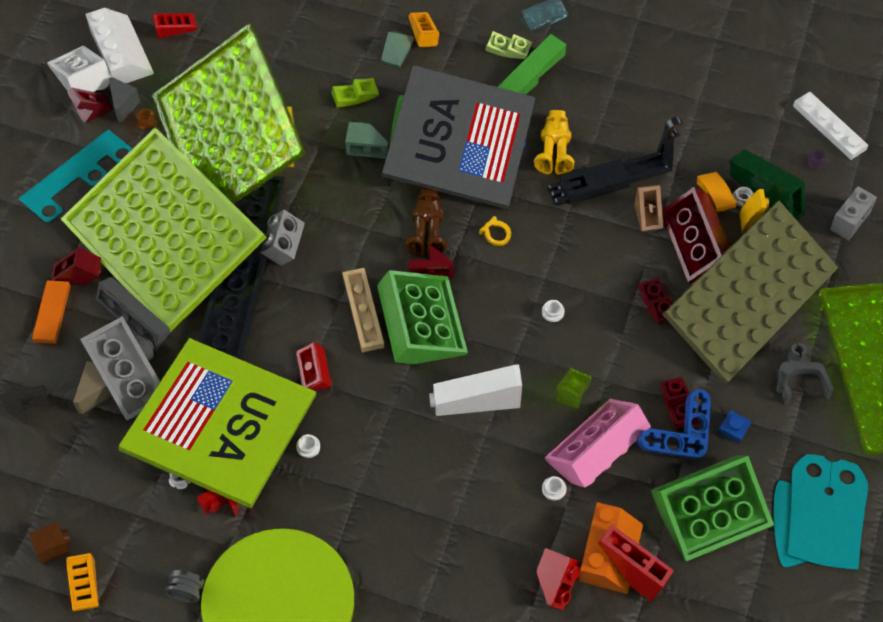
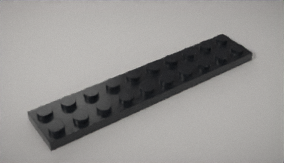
M242 172L234 205L264 235L268 229L267 223L269 218L279 211L285 186V177ZM262 243L211 292L198 340L202 344L240 360H243L267 257L260 253Z

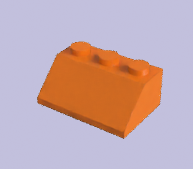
M597 502L578 582L628 594L630 585L598 542L612 524L639 544L643 524L622 508Z

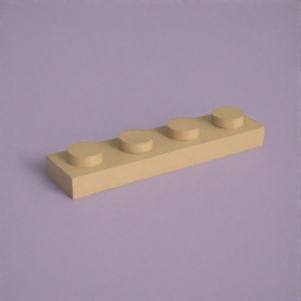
M365 268L342 272L361 351L367 352L384 348V341Z

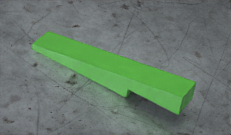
M550 34L498 88L526 95L538 84V79L565 56L566 44Z

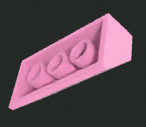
M609 399L544 458L571 484L585 488L591 485L599 474L610 468L612 462L620 455L625 454L628 448L637 441L638 435L651 426L638 404Z

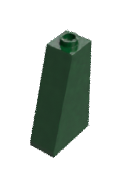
M743 149L729 160L730 176L743 187L750 188L753 194L759 189H764L765 198L769 199V208L774 203L780 201L796 220L805 214V185L803 180L746 149Z

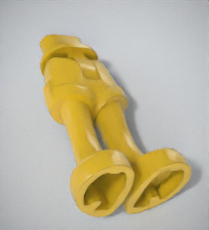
M562 110L549 111L544 129L541 130L544 152L535 157L534 166L544 174L552 173L554 145H557L555 173L563 175L571 172L574 168V159L566 154V146L571 140V132L568 128V119L565 117L566 113Z

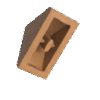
M660 185L637 187L634 207L641 231L662 229L663 216Z

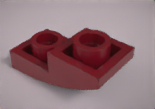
M660 277L639 283L637 288L656 324L666 321L667 319L662 314L673 304L670 295L667 296Z
M683 377L660 382L664 402L675 430L684 428L686 398L690 392ZM698 418L692 419V426L698 424Z

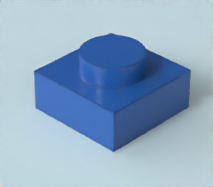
M730 410L718 432L740 443L752 421Z

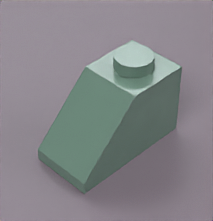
M349 122L345 140L346 155L387 158L389 151L388 142L371 124Z

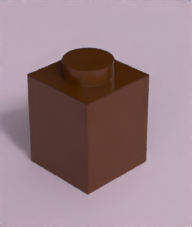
M58 522L29 533L36 556L41 564L71 553L68 543L72 541L66 528L62 530Z

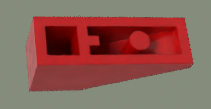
M612 524L598 542L628 584L649 601L656 597L674 572L672 568Z

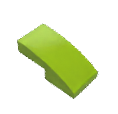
M374 78L354 79L353 85L333 86L331 91L336 107L363 103L379 95Z

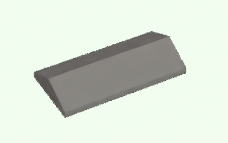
M122 316L80 340L126 421H129L140 414L160 381Z

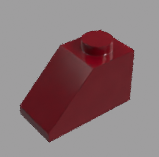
M77 247L54 264L51 281L69 282L70 285H86L99 277L101 273V257Z

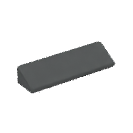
M110 277L99 282L96 300L117 319L123 316L131 332L148 338L153 343V352H157L169 335L170 328L114 278Z

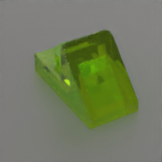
M570 368L558 384L557 401L578 409L583 394L590 385L592 376Z

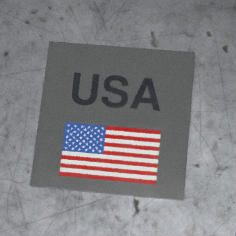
M413 65L382 177L508 209L536 97Z

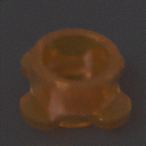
M150 109L140 110L135 115V118L138 120L137 128L143 130L144 128L156 127L158 125L157 120H155L156 112Z

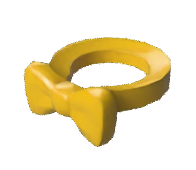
M495 216L479 230V234H484L487 241L494 246H504L511 238L510 227L502 221H497ZM490 226L501 227L506 233V238L502 241L494 240L490 236L488 228Z

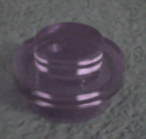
M815 149L807 155L806 163L812 169H824L828 164L827 154L823 150Z

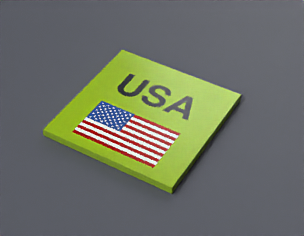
M189 338L118 448L123 453L252 508L316 397V391Z

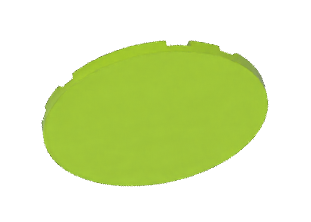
M294 529L261 531L238 541L216 561L209 572L203 588L201 599L203 622H351L354 612L352 579L340 555L320 538Z

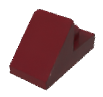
M72 87L67 93L73 101L72 103L76 107L77 113L85 123L113 109V106L104 94Z
M429 245V260L415 259L408 261V272L453 278V261L431 245Z

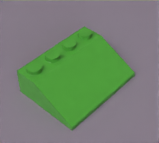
M389 270L377 287L395 363L419 364L466 355L468 351L448 277Z
M736 455L651 490L659 514L686 562L774 525L748 455Z

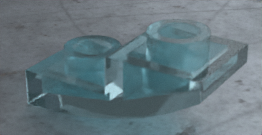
M548 0L522 11L531 31L547 22H550L552 25L569 15L562 0Z

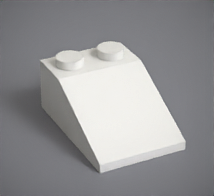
M84 45L47 62L50 69L68 92L71 87L91 92L108 87V78L111 77L105 60Z

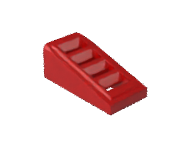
M194 13L153 14L158 39L198 30Z

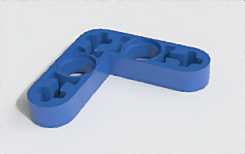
M697 389L687 396L684 434L647 429L638 435L637 443L639 448L645 452L688 459H697L704 456L708 448L711 404L709 394L705 390ZM698 396L699 400L703 401V403L699 406L698 402L694 401V398ZM693 418H698L701 421V430H695L692 427L691 421ZM650 435V439H661L660 443L655 442L653 444H650L649 446V442L645 441V438ZM672 437L677 441L678 447L676 450L668 448V438ZM695 443L700 450L695 452L693 448L687 447L684 449V446Z

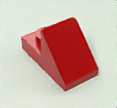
M209 490L197 497L204 515L209 512L218 511L225 503H227L235 517L238 514L240 503Z

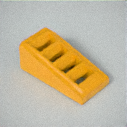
M428 12L409 13L408 17L418 46H437L439 31Z
M87 553L67 557V573L73 612L99 607L95 560L92 554ZM89 575L86 578L76 579V576ZM90 585V588L77 590V587ZM91 594L92 598L78 600L79 596Z

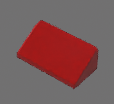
M313 342L296 351L302 386L313 391L331 387L332 384L324 348Z

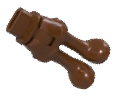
M421 189L420 195L417 197L415 209L412 211V219L416 224L415 235L406 239L405 249L415 256H423L425 253L424 235L426 225H429L427 254L430 256L429 245L441 253H444L447 243L445 239L438 235L439 223L443 220L444 212L440 207V198L436 190Z

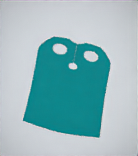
M806 454L795 464L792 470L788 555L822 566L859 569L868 482L857 464L839 460L832 462L831 465V461L825 459L824 456ZM809 464L820 466L822 473L819 477L808 475L806 468ZM848 470L854 474L855 480L852 484H845L840 480L839 475L842 471ZM829 484L830 488L833 489V495H827L824 491L825 488L829 487Z

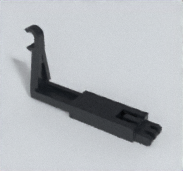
M673 117L665 123L663 136L656 153L624 162L618 159L562 175L560 182L547 186L551 198L554 199L555 206L566 203L571 205L629 188L630 183L671 172L675 138L681 136L675 127L683 124L680 117Z

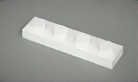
M811 92L794 101L793 107L850 160L867 150L868 144Z

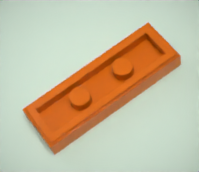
M47 280L32 336L34 343L57 344L71 287L69 282Z

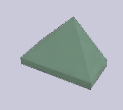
M397 31L388 32L381 63L400 68L415 41V37Z

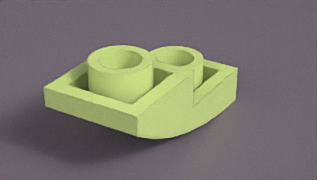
M493 31L485 51L508 58L526 59L532 42L515 34L510 39Z

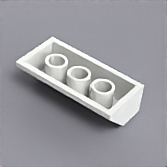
M107 8L85 14L91 34L102 59L105 60L111 77L128 83L154 74L128 15Z

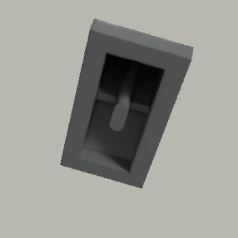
M110 77L108 79L118 122H123L140 103L138 92L135 87Z

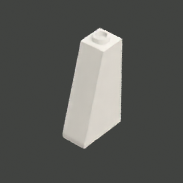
M512 365L433 384V393H429L430 407H435L436 416L520 408L522 381L519 365Z

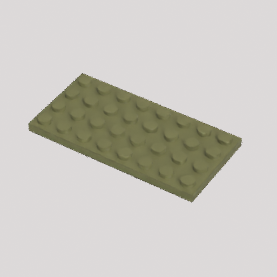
M778 201L662 315L725 384L737 374L836 271L838 266L785 206Z

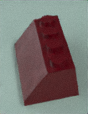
M693 187L662 209L663 219L686 279L689 283H694L730 248L710 195Z

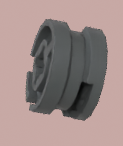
M181 570L171 571L168 577L169 586H166L164 590L165 595L176 601L197 603L200 598L199 590L203 588L204 579L199 580L200 576L191 572L185 574L181 573Z

